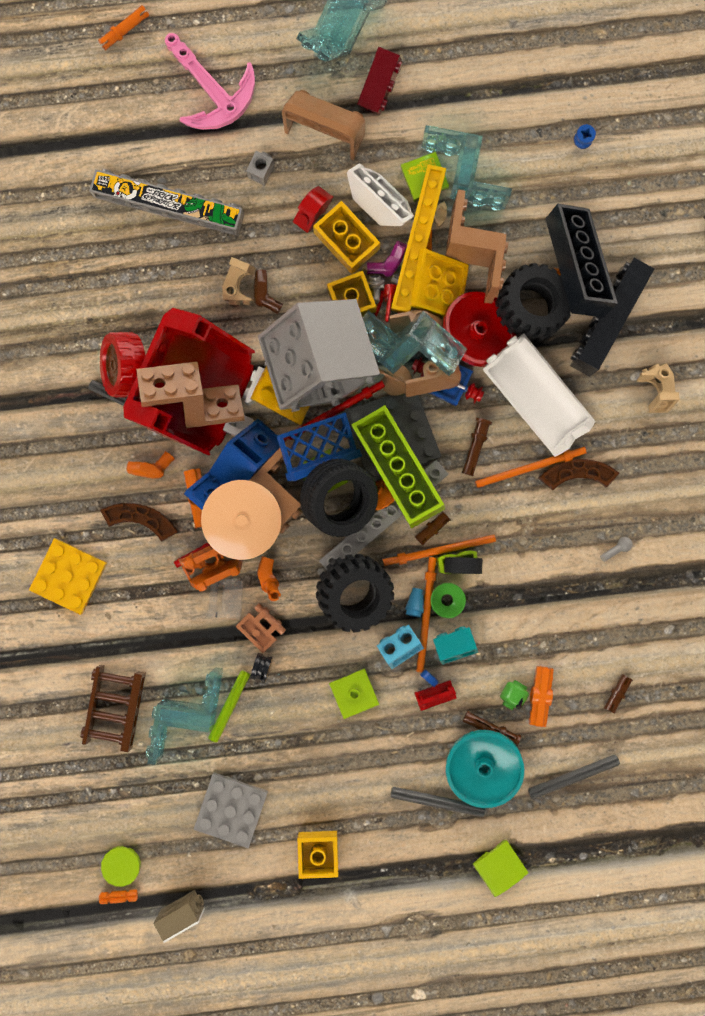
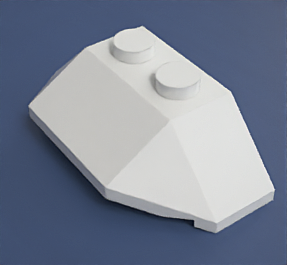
M360 163L348 170L347 177L353 200L380 226H403L413 218L414 215L411 212L408 201L383 176L371 169L364 168Z

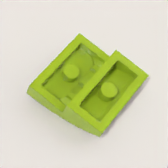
M503 840L490 852H485L473 863V866L494 897L510 889L528 874V871L507 840Z

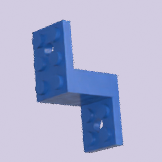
M256 419L227 442L209 472L189 487L184 495L203 510V506L209 497L208 494H211L219 486L234 480H250L280 448L276 437L277 434L262 421Z

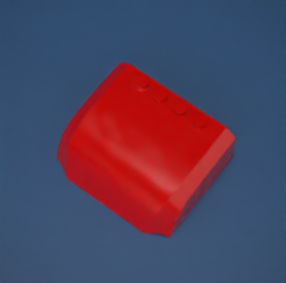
M171 308L163 315L140 368L198 362L202 389L238 385L242 398L253 373L254 365L251 364V358L255 350L201 315ZM137 376L123 406L124 418L208 456L211 455L210 451L215 445L219 446L223 442L227 433L223 430L225 423L186 428L182 402L142 407ZM163 383L155 384L156 388H162L165 386V384ZM220 402L217 404V406L223 408L226 407L227 404L224 402Z

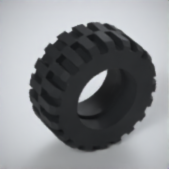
M531 263L529 266L525 264L520 266L519 269H515L503 283L502 289L499 290V295L495 301V306L498 308L496 311L497 317H501L500 323L503 327L506 326L508 328L507 332L516 334L517 338L524 333L531 342L534 339L538 342L543 341L545 338H550L571 316L562 277L557 274L556 269H548V265L541 264V266H538L537 263ZM532 290L539 293L547 303L548 315L536 316L529 313L521 303L520 291Z
M352 554L345 555L344 559L340 557L335 559L336 562L333 565L330 563L326 567L327 571L321 573V581L317 582L316 588L318 591L316 592V598L320 609L337 629L341 628L345 632H350V629L353 633L360 632V629L366 631L370 629V626L378 625L381 618L384 619L388 615L386 612L391 610L393 605L390 601L394 600L395 593L393 592L394 586L390 576L377 561H374L369 556L364 557L362 554H355V557H353ZM359 580L369 581V591L363 600L349 606L340 604L342 592L348 585Z

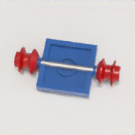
M422 357L420 360L415 359L411 368L414 370L413 375L418 372L420 377H424L423 366L425 363L422 362ZM459 365L461 381L458 386L429 393L454 406H457L462 394L465 392L466 400L472 398L474 399V404L476 401L480 402L484 395V391H482L483 386L479 389L475 387V383L470 384L469 387L467 386L473 371Z

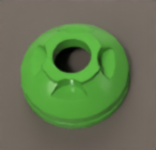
M443 583L434 589L430 602L436 614L443 618H454L463 611L466 597L459 586L453 583ZM445 594H449L453 598L449 606L442 604L441 599Z

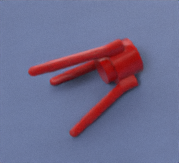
M384 285V291L380 292V302H378L376 312L374 313L376 318L384 300L387 302L385 322L389 321L391 303H393L397 285Z

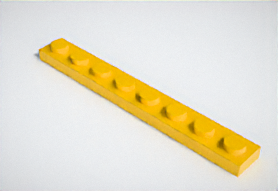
M430 164L427 166L391 311L400 313L411 311L412 307L410 304L419 251L423 248L427 249L446 168Z

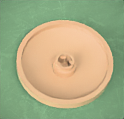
M249 480L230 481L216 488L207 498L201 515L202 530L210 546L221 555L237 560L251 559L266 552L276 541L281 529L280 507L272 493L264 486Z

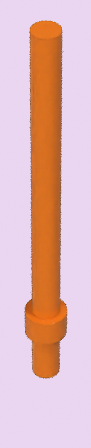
M581 447L571 451L568 449L556 457L552 456L475 481L476 487L480 488L562 461H571L574 457L586 454V448Z
M489 535L408 554L403 552L397 554V556L382 559L383 565L407 564V561L493 543L496 542L495 535Z
M429 557L428 570L425 572L424 613L422 614L420 642L424 649L418 652L416 672H422L425 666L431 612L430 600L437 573H435V557Z

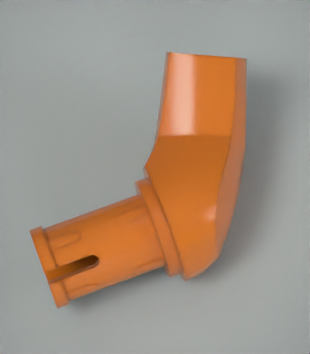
M165 451L155 464L129 461L126 470L129 474L160 479L164 476V470L175 458Z
M262 556L257 570L258 579L262 590L267 593L268 598L271 601H277L281 597V593L278 590L279 582L272 572L274 559Z

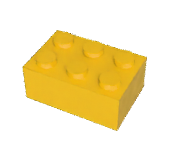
M342 201L313 226L314 234L351 274L380 250V242Z

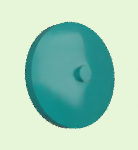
M477 730L467 733L452 745L447 755L446 777L450 788L458 798L475 807L493 808L503 805L517 794L524 780V762L518 747L512 740L499 732Z

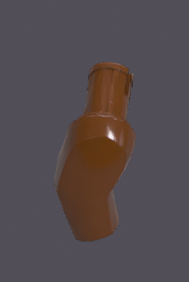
M259 269L255 272L254 276L255 303L258 307L264 306L278 315L283 303L269 296L267 271Z

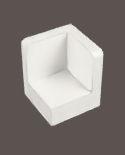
M244 415L245 421L225 423L223 430L236 436L253 423L254 420Z

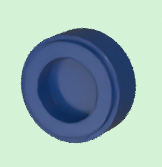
M426 669L420 674L433 687L439 683V680Z

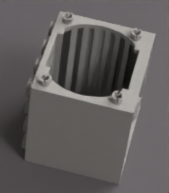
M356 299L297 303L258 335L280 410L292 409V412L300 410L299 407L332 403V406H337L340 404L339 400L366 383H374V378L380 375Z

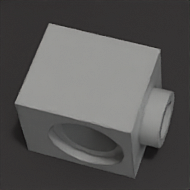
M255 151L246 170L248 178L265 186L274 168L272 156L266 152L260 153ZM260 164L266 165L264 169L257 168Z

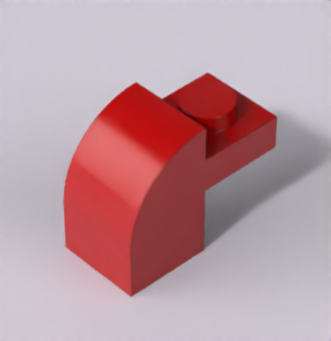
M320 186L313 188L298 206L299 211L293 223L306 233H309L318 217L326 212L333 196Z

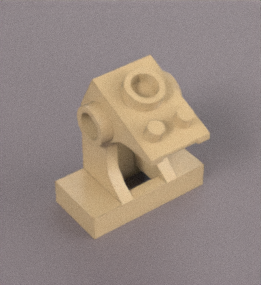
M231 257L229 262L231 266L222 286L223 300L229 301V305H240V302H243V305H250V302L255 300L241 292L240 284L244 277L254 275L256 268Z
M667 363L661 366L656 364L648 370L647 368L642 370L637 382H649L657 388L658 392L655 399L648 406L649 413H668L680 400L679 392L675 391L672 370Z

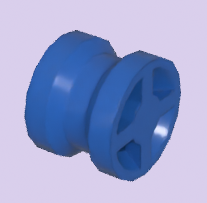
M588 124L580 126L574 136L575 145L581 149L588 148L595 139V129Z

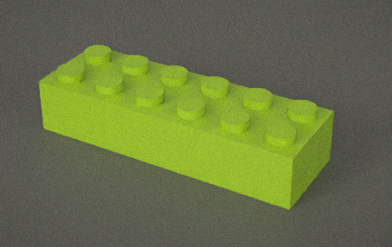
M386 405L351 424L411 529L445 510L443 501Z

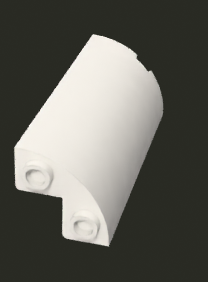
M523 333L517 338L515 335L507 342V347L497 355L493 354L486 360L488 364L483 368V371L554 457L570 449L575 439L589 432L596 421L527 336Z

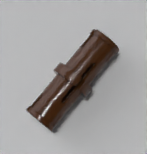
M442 511L432 522H428L427 526L415 538L423 546L435 534L437 535L438 531L451 519Z
M623 674L621 675L616 687L611 690L612 694L604 706L605 709L614 714L616 713L615 711L621 700L625 699V693L633 681L631 678Z

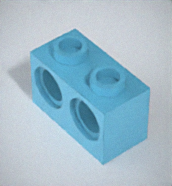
M409 625L398 628L395 634L383 638L376 645L391 669L424 649ZM406 637H412L409 643H403ZM395 647L394 653L387 654L389 648Z

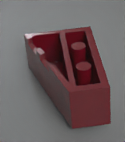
M378 46L357 103L359 107L378 115L381 114V111H385L388 104L387 97L393 91L395 79L403 64L400 55Z

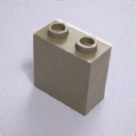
M195 890L160 910L153 924L164 943L200 922L205 910L203 906L204 901L200 894L197 895Z

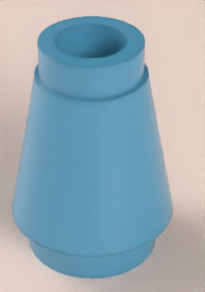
M412 588L405 607L406 615L421 617V614L424 613V590Z

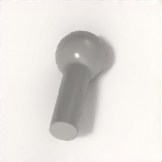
M628 537L620 538L616 546L600 555L601 560L605 562L621 551H630L633 547L632 540Z

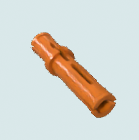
M143 5L116 27L112 26L110 28L111 31L98 39L100 44L106 42L102 46L104 50H107L115 42L121 41L125 34L149 17L147 11L141 14L146 10Z

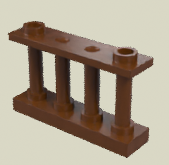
M99 665L96 669H93L91 675L93 686L86 724L83 726L80 735L83 738L82 744L86 745L91 741V738L118 742L121 745L120 751L129 752L133 747L146 672L138 671L134 673V676L127 677L104 673L105 665ZM102 680L129 685V687H132L131 695L122 696L100 692ZM98 699L126 704L128 706L127 714L118 715L96 711ZM95 719L122 723L125 726L124 733L119 735L93 730Z

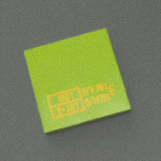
M436 152L406 162L400 166L413 201L419 200L428 164L442 167ZM446 176L441 191L449 189Z

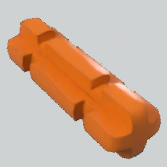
M136 889L129 890L128 892L127 890L111 891V893L101 892L99 895V903L101 905L108 904V902L110 904L124 903L127 900L135 902L138 899V891Z

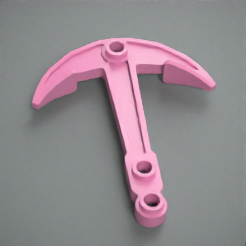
M169 33L165 37V44L168 50L172 51L174 57L186 70H189L218 107L207 115L203 111L192 116L180 117V122L192 128L204 130L218 129L240 118L251 103L255 89V76L252 64L247 63L245 74L239 82V90L233 96H229L197 61L196 56L186 44L180 41L179 36L175 33ZM234 107L232 111L228 110V108Z

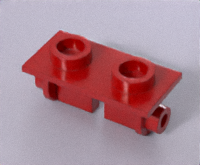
M451 680L414 693L420 711L457 698Z

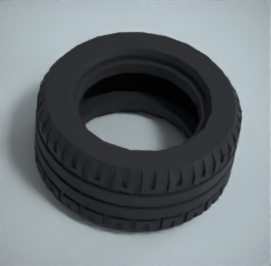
M331 459L319 464L308 474L302 485L300 505L308 521L321 532L332 537H346L360 531L371 520L377 508L378 489L373 477L357 464L346 459ZM351 480L354 486V496L350 505L338 514L327 515L324 509V500L328 491L341 481Z

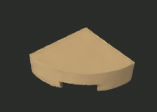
M445 201L437 205L433 221L437 228H440L446 220L447 206Z

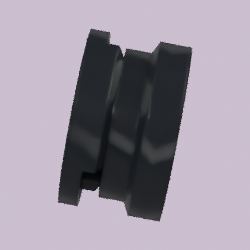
M258 653L250 679H259L265 683L273 657H265L262 653Z

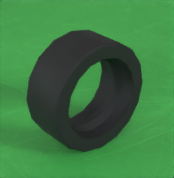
M445 557L444 572L453 574H482L483 559Z

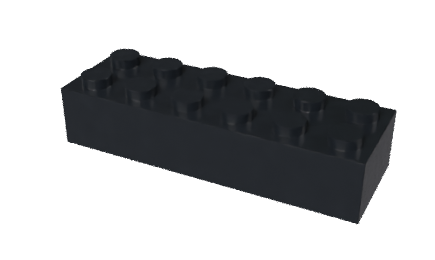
M557 203L545 219L571 314L605 317L618 302L590 209Z
M634 257L630 262L626 261L624 266L619 269L616 274L617 279L614 284L612 283L618 304L605 317L594 316L588 325L590 328L579 341L582 345L575 349L570 358L573 360L570 365L571 367L589 377L600 369L655 268Z

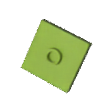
M365 668L329 683L343 719L379 705Z

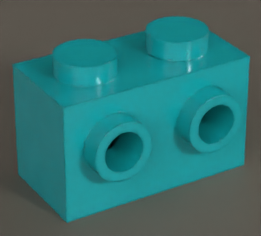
M462 626L456 628L453 633H441L436 636L437 638L433 639L442 665L479 653L470 627Z

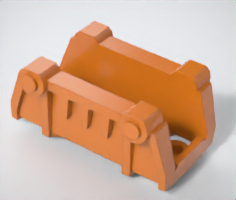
M211 546L196 553H190L189 556L183 559H179V563L191 586L199 590V592L205 591L209 585L230 575H239L243 561L237 559L222 560L225 557ZM213 556L216 557L214 563L208 564L205 562V560ZM196 568H203L201 574L193 578L190 577Z

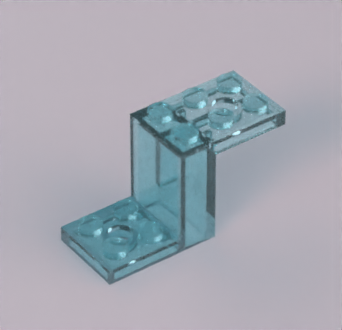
M328 0L316 27L300 31L296 39L302 43L301 45L305 49L317 53V57L323 61H330L348 55L370 11L384 8L387 1Z
M426 125L422 148L429 152H444L448 156L458 155L450 199L455 201L459 189L466 191L465 199H468V202L474 206L481 207L485 205L490 206L494 210L505 209L511 196L512 188L474 181L483 136Z
M369 310L362 317L375 359L392 374L420 351L450 376L454 373L467 350L466 347L424 311L398 335Z
M214 668L207 674L205 686H208V690L203 695L202 704L163 699L157 706H154L152 711V718H155L154 725L149 730L151 744L147 746L145 755L148 758L147 764L156 765L163 757L168 726L208 733L214 727L223 668Z

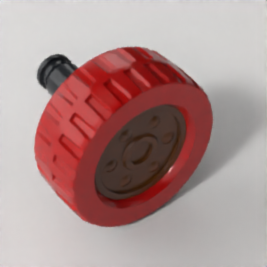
M110 332L105 335L102 341L100 373L105 391L111 397H128L137 376L136 369H140L146 356L140 337L133 332Z

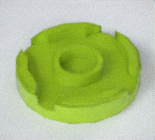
M124 846L112 848L105 854L101 862V872L104 879L109 884L118 887L131 884L137 878L141 867L139 855L134 849Z

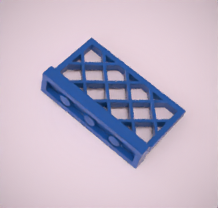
M346 412L276 436L288 472L285 473L287 481H296L307 477L316 466L327 460L337 458L351 461L362 457L360 449H356ZM340 418L343 423L341 431L334 428L336 420ZM320 425L328 428L325 437L317 433ZM305 430L311 433L308 443L300 439ZM331 431L339 434L336 443L328 439ZM289 436L295 439L291 449L285 445L283 438ZM315 436L323 440L319 449L312 446ZM342 437L348 440L350 447L344 449L339 446ZM298 442L306 446L303 455L295 452ZM326 442L334 446L329 455L323 452ZM310 448L317 452L315 459L312 461L306 458ZM294 454L301 459L298 466L292 468L290 460Z

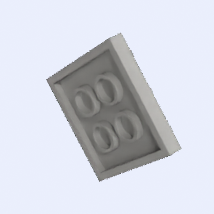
M213 772L193 830L249 848L268 791Z

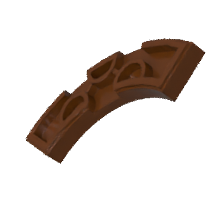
M573 459L549 468L538 479L552 491L563 482L576 478L590 479L607 488L619 475V472L599 461Z
M120 503L100 510L109 527L124 522L139 523L152 530L161 542L179 533L165 515L145 505Z

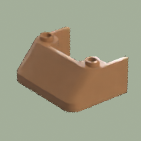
M305 90L295 91L282 110L286 134H289L293 122H297L349 143L350 159L354 161L365 135L366 121L361 113L357 111L351 112L311 96Z
M421 309L389 316L391 334L428 327L436 357L435 360L424 364V377L405 380L406 397L450 389L460 384L461 372L457 357L445 340L443 318Z

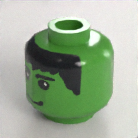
M516 680L508 682L500 694V698L504 701L502 705L510 710H513L514 707L521 709L529 696L528 691H526L527 687Z

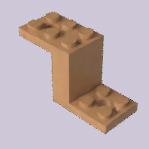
M458 189L451 212L445 256L465 264L489 268L484 303L492 304L503 286L504 278L501 275L506 266L504 254L507 253L509 242H506L507 234L464 227V211H466L468 199H465L466 191Z
M198 362L136 369L141 406L182 402L186 428L245 421L239 386L230 385L202 389ZM163 383L165 384V386L162 388H156L155 384ZM220 402H224L227 404V406L221 408L218 407L217 404Z
M288 439L285 445L291 449L293 443ZM279 448L249 481L264 486L275 497L282 513L280 533L283 534L290 527L288 524L292 518L296 520L303 511L301 510L300 503L270 476L272 473L276 475L283 467L281 464L284 462Z

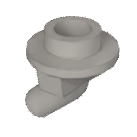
M372 275L367 280L369 288L372 289L375 303L380 302V288H384L385 279L381 278L380 275Z

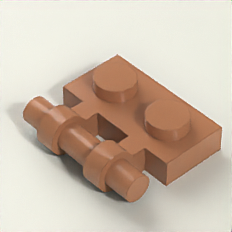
M258 603L254 609L259 614L254 617L249 612L236 627L264 653L277 640L272 633L276 630L282 635L286 629L281 625L282 622L279 619L276 620L269 613L270 610L267 607L264 608ZM263 618L271 625L268 630L260 623Z

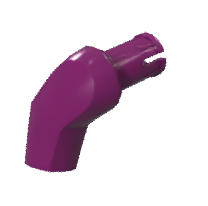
M396 241L390 255L384 262H367V275L384 274L386 277L392 276L404 257L407 245Z

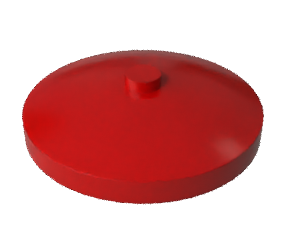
M468 292L456 298L447 308L443 318V333L449 348L459 359L473 366L485 367L488 364L486 360L493 354L497 355L507 347V342L516 334L507 332L508 328L506 326L503 327L500 323L502 319L497 317L496 297L492 304L484 303V292Z

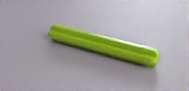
M240 671L208 737L210 741L218 742L250 677L248 672Z

